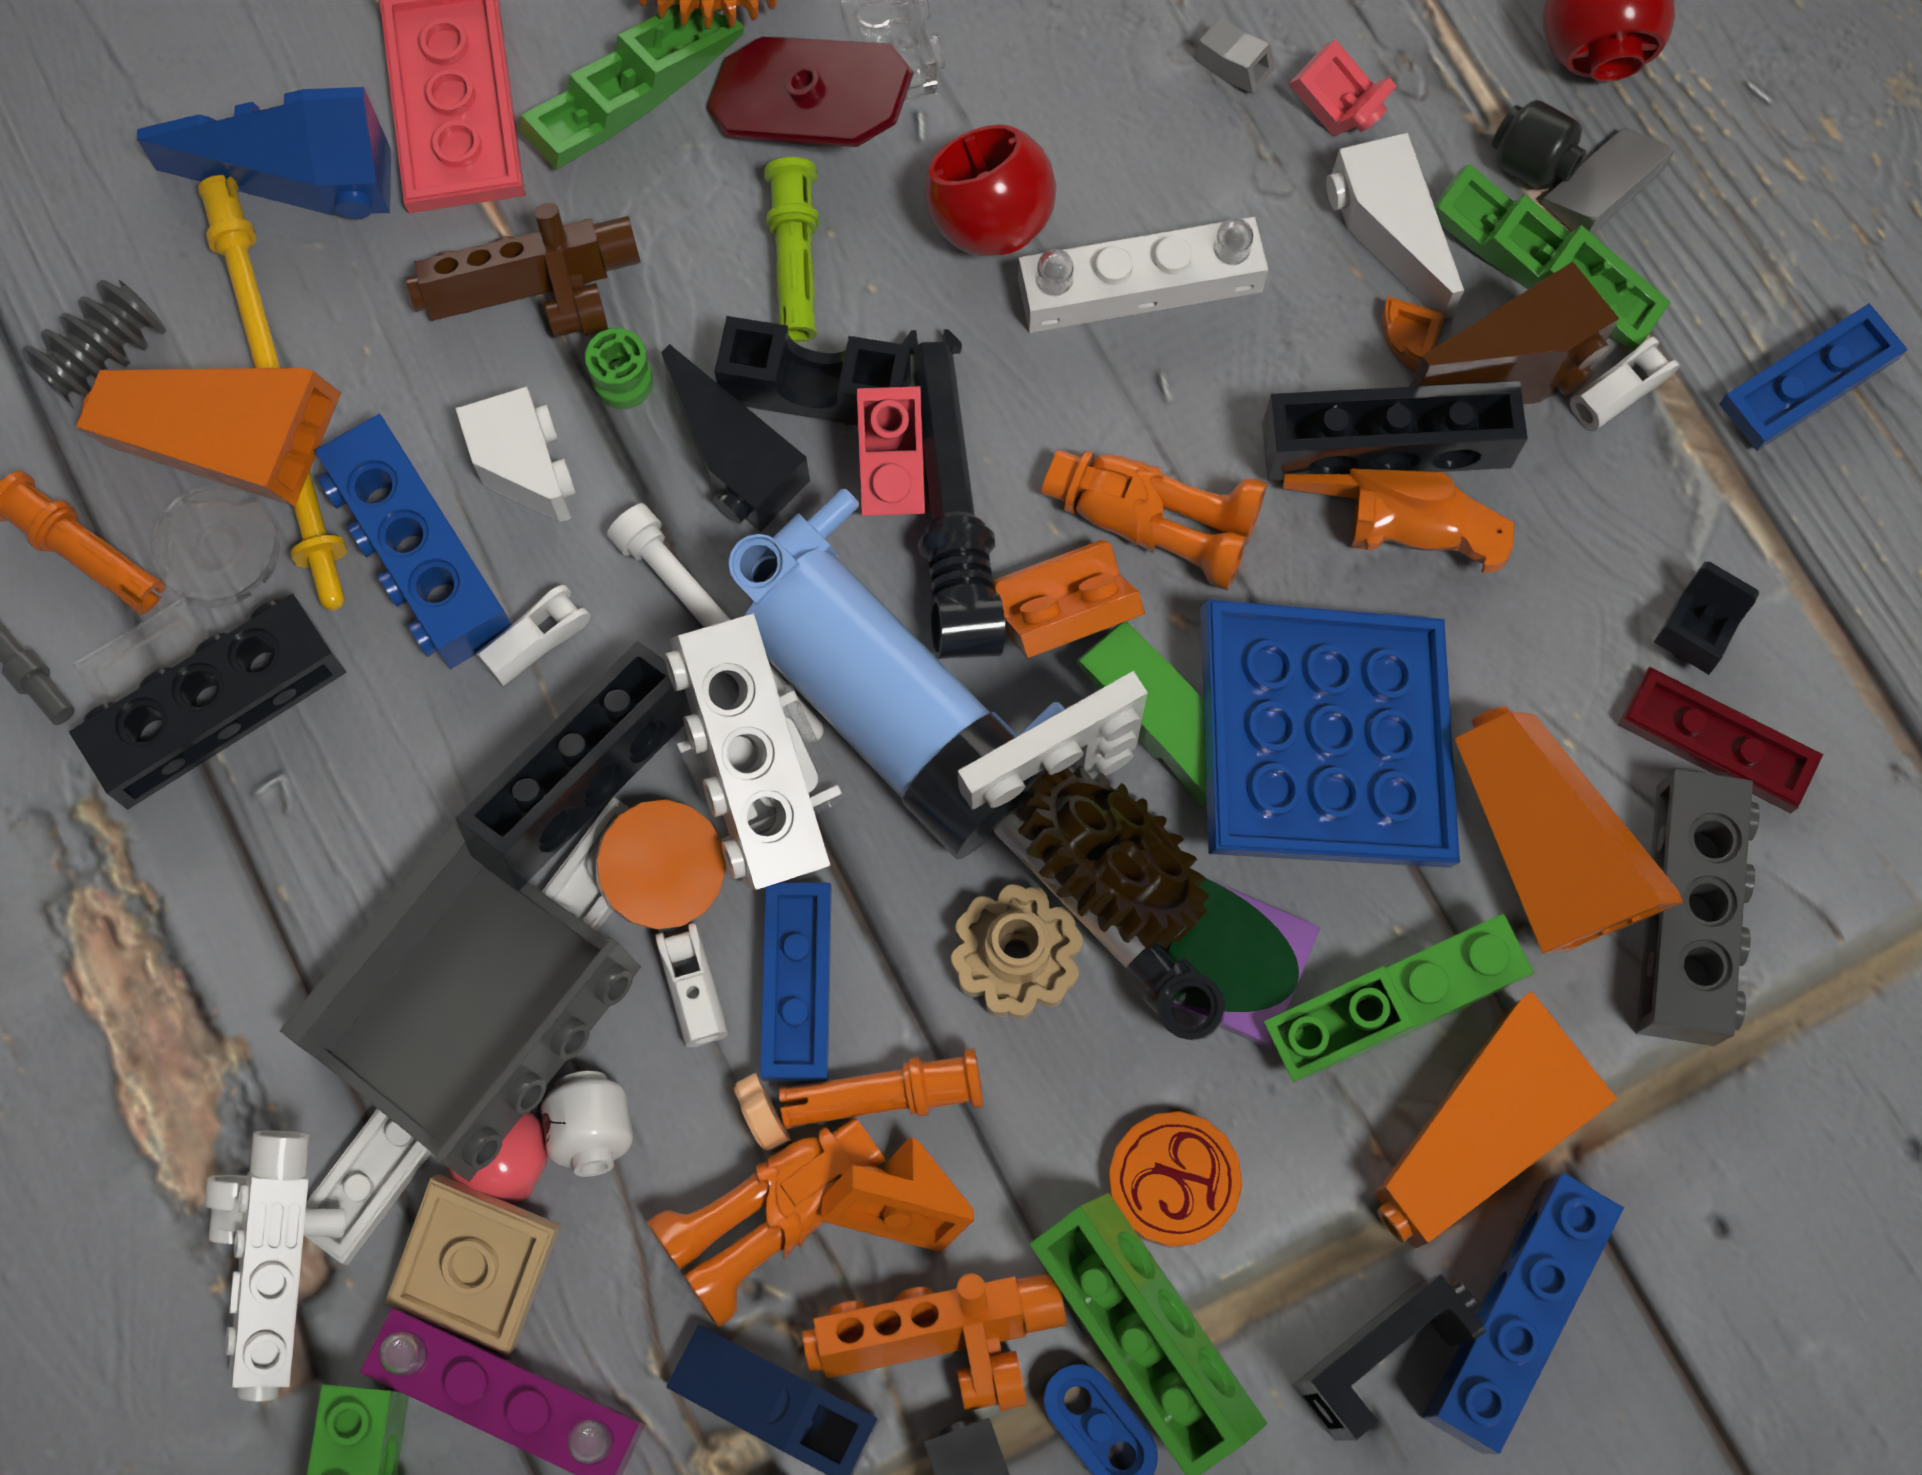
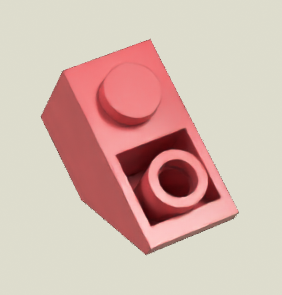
M920 386L858 388L862 516L925 514Z

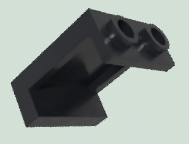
M1440 1274L1415 1283L1295 1381L1292 1386L1335 1441L1358 1440L1379 1421L1351 1386L1429 1322L1449 1346L1476 1341L1486 1333V1329L1476 1318L1482 1313V1309L1469 1290L1456 1279L1448 1283Z

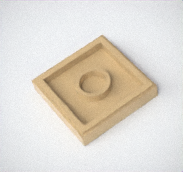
M437 1174L429 1181L385 1304L508 1356L517 1346L561 1225Z

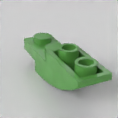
M1502 913L1395 964L1377 968L1265 1020L1264 1024L1292 1082L1295 1083L1466 1009L1472 1003L1532 976L1534 971L1507 918Z

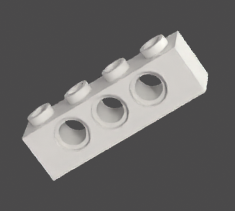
M754 613L669 638L673 651L664 654L667 672L674 690L685 689L692 714L683 718L684 726L693 752L695 754L704 752L711 777L703 780V788L713 816L723 815L731 840L722 842V850L732 878L735 880L742 877L745 887L757 890L830 866ZM719 672L731 675L739 686V697L736 703L727 710L717 707L709 696L708 688L710 681ZM742 734L750 737L758 749V758L755 765L746 772L737 771L728 759L730 743ZM766 797L774 804L777 811V819L772 829L758 835L750 828L747 813L755 800Z

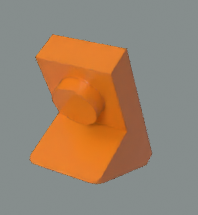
M910 1137L889 1158L882 1169L852 1165L823 1195L821 1199V1221L942 1252L974 1221V1209L917 1139Z

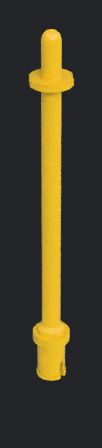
M225 175L208 177L198 185V193L202 198L209 223V228L206 232L208 246L214 253L225 258L255 368H281L248 253L257 241L254 225L245 219L236 180L230 176L225 179ZM309 471L297 503L293 506L303 541L294 546L290 554L295 566L311 568L321 605L327 610L334 611L340 609L345 602L335 562L343 558L348 550L342 537L327 535Z

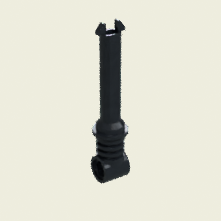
M944 329L942 335L943 342H922L918 344L917 331L911 330L902 344L910 345L915 387L920 386L922 446L932 522L924 530L925 534L919 540L918 547L920 557L928 562L930 569L932 596L934 597L931 605L933 650L937 659L1001 656L1005 643L1004 609L1000 595L994 593L991 563L989 562V554L995 548V535L992 530L985 527V523L976 517L974 512L953 354L961 353L962 343L949 329Z

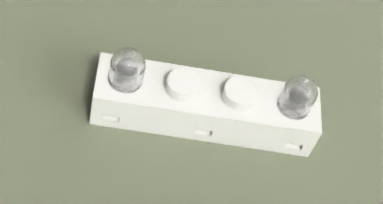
M1255 216L1243 219L1231 218L1220 223L1063 250L1051 249L1045 253L1019 257L1018 284L1029 333L1263 292L1268 274V266Z

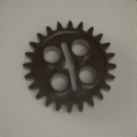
M1079 766L1073 773L1066 768L1050 775L1046 770L1020 799L1023 805L1019 808L1016 815L1024 823L1018 829V832L1025 838L1033 841L1025 850L1026 853L1034 858L1043 860L1045 865L1041 868L1039 874L1042 877L1055 878L1059 882L1060 887L1057 889L1056 894L1060 898L1072 896L1078 902V915L1083 917L1091 912L1097 916L1101 931L1106 932L1113 925L1126 943H1129L1137 936L1145 948H1150L1156 941L1163 948H1167L1173 941L1179 943L1206 913L1207 910L1203 907V904L1209 898V895L1200 888L1206 880L1205 876L1190 868L1197 861L1196 857L1180 850L1178 845L1184 840L1183 837L1168 833L1164 828L1167 819L1164 816L1153 817L1148 813L1147 800L1144 798L1139 799L1137 802L1129 797L1126 785L1121 783L1116 789L1111 788L1107 778L1101 772L1092 780L1082 766Z

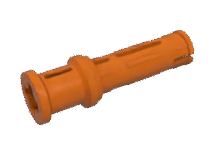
M24 471L13 472L0 481V522L8 521L27 535L28 543L38 551H54L61 555L80 571L120 598L138 614L149 612L160 601L161 596L151 590L154 589L158 593H163L165 591V583L142 569L127 556L79 523L78 515L69 503L64 500H52L35 487V480Z
M975 1048L965 1049L962 1057L923 1062L920 1057L909 1058V1062H903V1069L792 1087H779V1100L784 1102V1107H781V1115L785 1129L798 1125L909 1108L911 1115L917 1114L920 1117L929 1115L931 1108L970 1102L973 1108L984 1107L981 1077Z

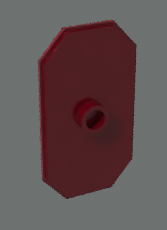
M761 36L724 59L707 109L727 138L859 147L897 123L914 72L891 43Z

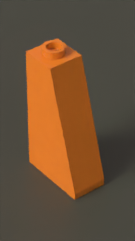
M306 368L100 370L91 391L83 401L82 413L76 427L110 448L295 506L315 459L316 452L314 450L318 449L322 442L341 392L317 373Z
M1507 706L1498 707L1475 717L1472 720L1474 729L1454 738L1542 954L1568 952L1684 903L1679 890L1535 714L1509 711Z
M1532 991L1504 1013L1374 1193L1383 1205L1377 1209L1380 1219L1399 1242L1403 1243L1409 1239L1415 1249L1428 1244L1617 1100L1616 1096Z

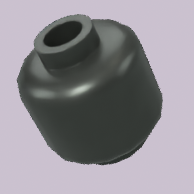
M1533 100L1523 108L1517 104L1513 106L1501 122L1492 141V147L1498 150L1496 160L1498 167L1539 190L1547 189L1558 178L1568 182L1579 168L1586 154V150L1578 146L1582 134L1581 124L1540 100Z

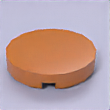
M667 799L641 802L617 815L600 836L595 859L597 887L609 908L631 924L652 929L683 926L704 914L719 895L726 871L722 841L712 823L693 807Z

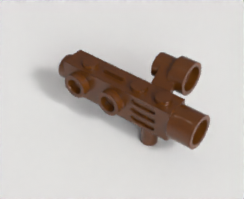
M553 203L541 204L534 211L539 228L537 232L517 237L505 236L498 238L492 243L459 251H443L435 257L414 261L416 274L406 276L407 288L415 312L428 310L431 321L554 291L556 300L545 302L554 338L584 331L585 336L605 331L609 328L597 283L587 286L585 284L608 278L607 271L641 263L629 216L593 224L592 218L563 225L557 205Z

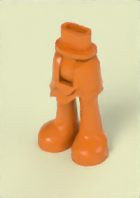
M1058 449L1044 479L1041 494L1065 502L1064 511L1080 514L1090 523L1123 537L1136 547L1140 545L1154 553V545L1193 563L1202 569L1210 584L1228 591L1241 564L1245 546L1249 543L1268 483L1255 478L1243 479L1230 494L1221 495L1186 485L1163 474L1158 466L1147 465L1144 461L1114 454L1100 455L1094 461V453L1085 451L1083 456L1079 457ZM1165 508L1212 527L1220 531L1221 534H1207L1162 517L1163 510Z
M854 1117L833 1133L825 1127L819 1132V1139L817 1137L801 1139L769 1156L767 1161L756 1165L755 1173L709 1205L690 1214L665 1210L657 1213L646 1223L679 1271H682L726 1232L766 1206L763 1224L684 1275L693 1293L719 1328L737 1312V1290L739 1285L754 1270L780 1250H782L783 1259H785L797 1245L801 1248L809 1235L825 1223L821 1221V1199L852 1165L877 1167L885 1161V1158L861 1123Z

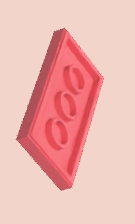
M380 0L403 200L408 213L526 196L500 1Z

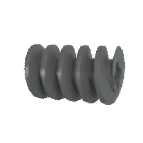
M100 280L96 284V289L103 302L102 304L85 296L78 300V306L84 316V320L69 313H63L59 316V321L66 334L65 337L49 329L42 331L41 338L48 351L47 353L31 346H25L22 349V354L28 365L73 409L74 407L68 394L74 392L85 398L91 391L86 378L89 375L97 378L100 370H108L105 365L107 359L113 360L125 367L130 364L123 348L126 342L143 351L149 347L141 331L144 326L162 335L167 331L162 321L148 305L120 280V288L106 280Z

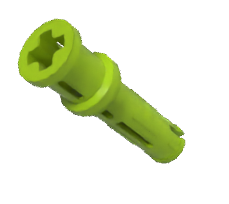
M783 157L770 161L764 169V179L771 185L772 208L767 212L766 226L771 234L775 236L778 324L787 325L790 338L794 342L800 343L810 341V338L814 339L817 336L814 308L812 235L816 233L819 227L820 214L813 208L812 184L817 181L818 168L809 159Z

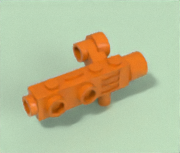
M1048 1272L1018 1279L1014 1276L985 1283L979 1275L966 1274L958 1281L957 1288L934 1293L931 1288L915 1287L900 1292L895 1297V1302L871 1307L860 1301H848L837 1304L828 1311V1316L814 1318L815 1329L802 1331L809 1372L823 1370L826 1379L967 1350L970 1367L957 1370L965 1412L995 1405L999 1406L1001 1412L1027 1406L1016 1350L1002 1353L1000 1342L1023 1338L1029 1333L1067 1326L1061 1290Z

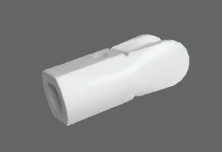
M1655 337L1646 340L1613 368L1571 397V412L1588 431H1595L1635 401L1663 384L1679 369L1680 364L1676 360L1669 362L1656 348L1660 342ZM1638 365L1648 378L1642 381L1632 370L1634 366Z
M559 585L550 590L520 619L476 652L478 658L502 687L506 686L549 651L579 633L590 621L591 614L585 608L578 609L569 599L571 591L566 585ZM551 616L558 624L543 634L537 626Z
M696 923L688 925V932L665 938L663 932L655 934L660 958L686 1047H698L721 1040L729 1034L704 944ZM696 956L700 971L677 977L673 963Z

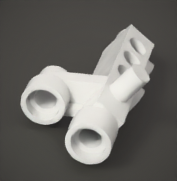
M292 1131L254 1132L250 1172H247V1176L217 1175L207 1178L205 1207L211 1208L208 1240L216 1243L234 1244V1257L239 1258L238 1272H233L229 1313H234L233 1327H227L225 1355H230L228 1379L232 1388H237L236 1397L242 1400H274L279 1397V1387H289L303 1236L343 1237L345 1231L346 1216L344 1209H306L309 1180L306 1177L310 1135Z

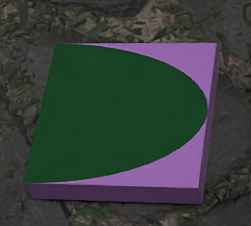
M1205 878L1206 880L1200 888L1209 895V898L1203 904L1207 911L1199 919L1197 925L1179 943L1176 941L1172 942L1167 954L1176 963L1186 958L1202 975L1216 983L1224 996L1226 1006L1224 1021L1220 1028L1270 1049L1273 1041L1264 1021L1287 1011L1321 927ZM1190 988L1183 990L1177 995L1173 1007L1205 1021L1210 1015L1211 1003L1210 998L1205 992L1200 989Z

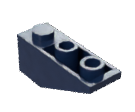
M699 1324L666 1388L826 1475H854L880 1422L879 1418Z

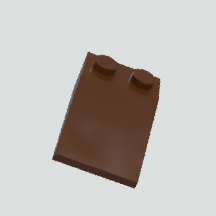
M1571 262L1424 354L1420 359L1409 387L1520 381L1523 405L1540 403L1557 391H1560L1563 396H1567L1583 386L1593 376L1594 372L1590 367L1609 349L1610 346L1606 340L1619 318L1576 264Z

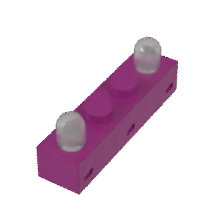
M391 1308L360 1370L361 1374L575 1475H623L646 1425L431 1323Z

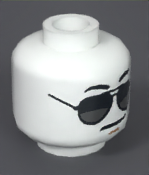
M581 1071L568 1074L560 1078L555 1083L554 1089L542 1100L541 1118L547 1155L557 1165L573 1168L575 1175L591 1177L604 1174L614 1167V1160L622 1157L631 1148L633 1130L627 1094L618 1083L608 1080L604 1073Z

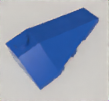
M364 87L302 89L285 93L284 105L260 110V107L254 102L235 105L234 117L215 120L198 114L137 129V141L157 171L200 182L215 175H225V179L230 176L236 180L239 192L327 215L362 219L370 214L390 213L391 148Z

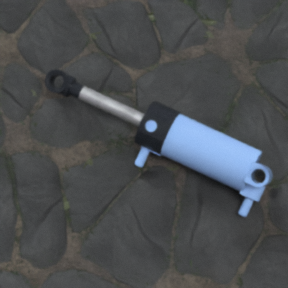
M840 489L808 522L798 513L773 538L768 535L754 534L746 536L737 542L731 551L728 562L730 574L735 582L754 601L745 613V616L754 613L768 660L903 799V805L956 859L968 856L997 835L1148 990L1143 1000L1159 1016L1166 1030L1178 1038L1190 1041L1206 1039L1215 1033L1224 1021L1226 1011L1224 996L1215 982L1202 975L1186 958L1176 963L1157 942L1150 948H1145L1137 936L1129 943L1124 942L1117 928L1113 925L1106 932L1101 931L1096 915L1091 912L1083 917L1078 915V902L1072 896L1060 898L1056 894L1057 889L1060 887L1059 882L1055 878H1046L1039 874L1045 863L1043 860L1034 858L1026 853L1025 850L1033 841L1019 834L1018 829L1024 821L1016 814L1023 805L1020 799L1037 779L1046 772V768L1024 780L1025 789L1007 803L991 808L988 802L974 810L970 808L958 786V770L1018 737V735L994 711L990 713L838 559L840 556L826 539L859 507V502L847 489ZM776 570L774 575L770 579L765 581L768 575ZM1053 702L1021 734L1062 712L1065 708L1058 702ZM1196 988L1208 995L1211 1010L1210 1015L1203 1023L1190 1027L1181 1024L1174 1015L1173 1005L1175 998L1180 992L1185 989Z

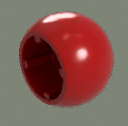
M1546 0L1543 12V30L1550 51L1557 61L1571 73L1590 77L1597 81H1618L1638 73L1643 69L1644 65L1651 62L1663 51L1670 39L1675 21V0Z
M988 125L971 130L953 139L934 156L925 179V199L932 222L940 234L954 247L978 256L1005 255L1022 249L1046 226L1054 210L1056 181L1051 161L1045 151L1026 132L1009 125Z

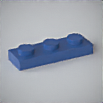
M1868 303L1727 393L1719 405L1755 450L1758 451L1898 361L1908 349L1871 304Z
M779 882L765 887L760 1070L762 1081H828L831 883Z

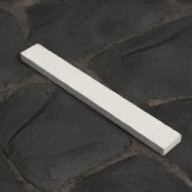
M615 797L612 798L542 891V893L596 932L613 911L609 908L597 887L595 859L600 836L613 819L629 809L628 806ZM377 1109L306 1202V1209H344L346 1220L343 1237H305L340 1263L348 1265L431 1155V1152Z

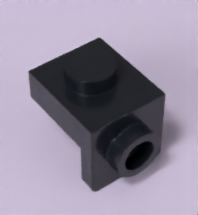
M1706 561L1701 565L1674 603L1654 643L1671 652L1677 659L1689 663L1710 675L1722 659L1739 623L1755 604L1759 591L1712 562Z

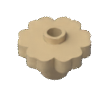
M1014 884L1007 885L999 894L998 901L985 896L977 897L970 904L968 912H965L957 920L956 936L961 945L952 953L951 967L956 976L959 977V985L964 995L969 997L985 995V1006L990 1015L995 1017H1006L1009 1015V1017L1017 1020H1025L1032 1015L1036 1002L1048 1008L1057 1007L1064 1000L1066 992L1076 985L1079 969L1072 959L1080 953L1083 937L1078 928L1075 927V919L1069 909L1064 907L1049 909L1048 896L1044 890L1035 887L1025 889ZM1017 944L1025 947L1029 956L1017 959L1006 955L1004 952L1009 946Z

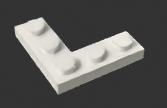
M1134 671L1128 673L958 770V786L972 810L988 802L991 808H995L1019 795L1026 787L1023 781L1045 768L1050 775L1056 774L1072 764L1076 769L1082 766L1089 775L1097 770L1105 776L1115 772L1134 757L1131 751L1137 747L1148 692Z

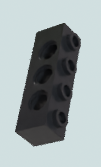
M1520 381L1275 393L1270 396L1262 422L1267 481L1284 480V474H1349L1351 468L1425 472L1512 468L1528 440Z
M292 593L284 599H274L262 604L252 613L250 620L231 632L219 633L207 638L196 648L195 654L176 666L165 667L152 672L142 680L140 688L121 700L107 702L95 707L85 716L83 723L70 730L69 734L106 794L128 810L347 672L309 613ZM274 652V659L266 669L260 672H250L253 661L259 655ZM212 686H219L218 694L210 704L203 707L195 706L197 697L203 690ZM154 721H163L161 731L154 739L140 742L142 731L147 725Z
M636 641L455 817L468 850L474 859L518 892L684 726L683 718L692 714L685 689L674 690L663 658L639 641Z

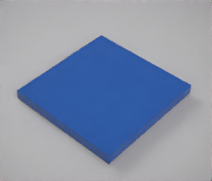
M1207 600L1200 606L1209 854L1451 868L1460 863L1444 619Z

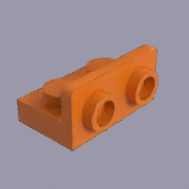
M1106 540L1094 542L993 581L994 593H998L1002 600L1005 628L1008 637L1027 658L1145 614L1139 591L1120 575L1112 545Z

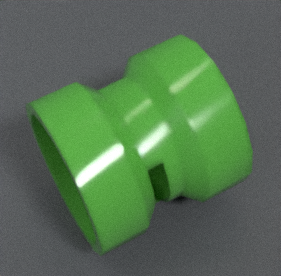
M610 328L599 332L592 338L585 350V363L598 398L607 406L615 409H630L640 405L649 397L653 388V373L642 340L634 332L623 328ZM619 359V361H616L612 365H609L610 362Z

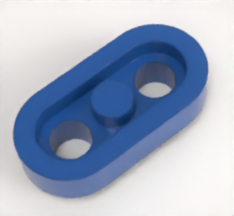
M1076 1364L1060 1369L1050 1378L1043 1395L1046 1416L1092 1475L1154 1474L1158 1462V1451L1153 1437L1099 1371L1087 1365ZM1072 1387H1081L1089 1394L1090 1405L1083 1414H1073L1065 1406V1394ZM1117 1442L1127 1443L1134 1452L1133 1463L1125 1470L1114 1468L1109 1461V1450Z

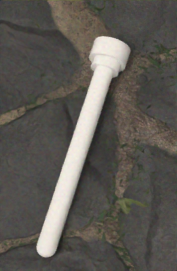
M644 503L629 508L613 522L607 532V537L624 556L632 555L636 560L644 559L704 628L730 620L662 543L665 538L664 534L660 531L662 523ZM770 665L779 697L792 692L793 690ZM799 697L798 700L783 706L785 717L795 724L800 737L804 741L816 742L822 737L824 728L821 721Z

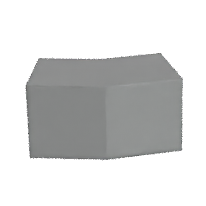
M1222 16L1199 40L1196 61L1222 80L1252 94L1275 69L1270 43L1245 33Z

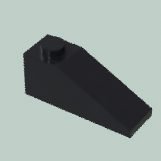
M669 344L661 352L667 376L716 494L713 498L714 502L734 522L741 524L744 520H747L761 532L809 483L810 476L807 457Z

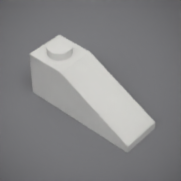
M1408 133L1339 149L1332 174L1326 178L1327 194L1332 208L1335 211L1341 209L1348 231L1423 304L1431 310L1446 314L1444 319L1452 318L1464 288Z

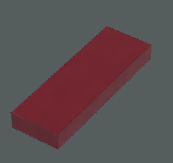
M1650 666L1643 673L1618 723V726L1714 775L1753 781V795L1790 814L1799 808L1824 755Z

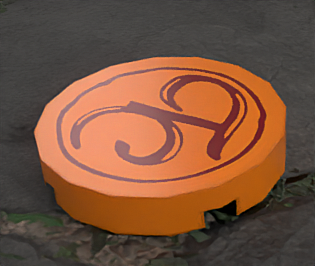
M1181 1111L1154 1114L1132 1126L1116 1146L1108 1171L1110 1195L1138 1236L1144 1241L1167 1248L1194 1246L1218 1233L1236 1211L1243 1186L1239 1157L1227 1136L1208 1120Z

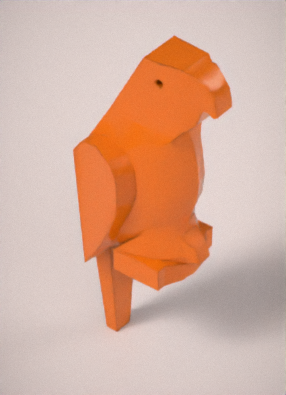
M1351 468L1349 474H1284L1283 489L1350 498L1356 503L1351 548L1374 550L1378 549L1384 542L1391 541L1407 548L1421 551H1459L1472 560L1482 563V573H1491L1502 569L1507 564L1512 553L1515 523L1467 496L1455 487L1454 481L1444 472Z

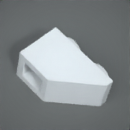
M526 386L456 408L472 463L484 487L558 522L572 519L565 497L574 495L576 492L565 459L553 462L548 443L559 439L547 405L536 408Z

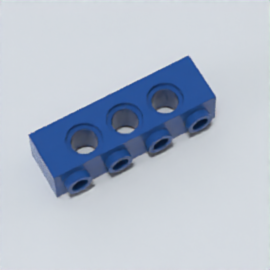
M380 413L314 450L327 470L316 478L336 509L346 503L350 507L357 520L346 525L366 558L376 552L379 554L387 569L377 574V577L396 607L408 601L418 619L407 626L427 657L438 651L449 669H452L476 655L478 650L512 625L504 609ZM392 488L391 493L385 500L379 503H367L369 496L377 489ZM411 536L423 537L420 545L413 551L407 553L397 552L399 544L404 539ZM440 585L454 586L451 595L444 601L438 603L427 602L428 595L434 588Z
M1564 1172L1543 1182L1480 1304L1482 1313L1476 1318L1486 1329V1333L1476 1341L1459 1344L1422 1419L1481 1454L1501 1453L1625 1207Z

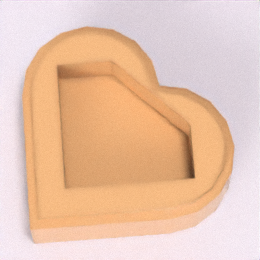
M756 1072L736 1082L734 1091L740 1102L744 1118L758 1144L772 1154L792 1144L793 1141L787 1129H785L775 1104L758 1073Z

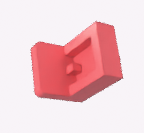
M1336 39L1325 44L1289 83V86L1333 137L1353 128L1363 132L1371 127L1386 112L1387 107L1383 101L1397 87L1390 77L1373 84Z

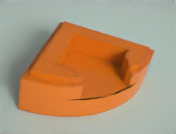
M1388 296L1382 313V328L1386 342L1393 354L1407 367L1416 371L1421 357L1435 348L1446 314Z

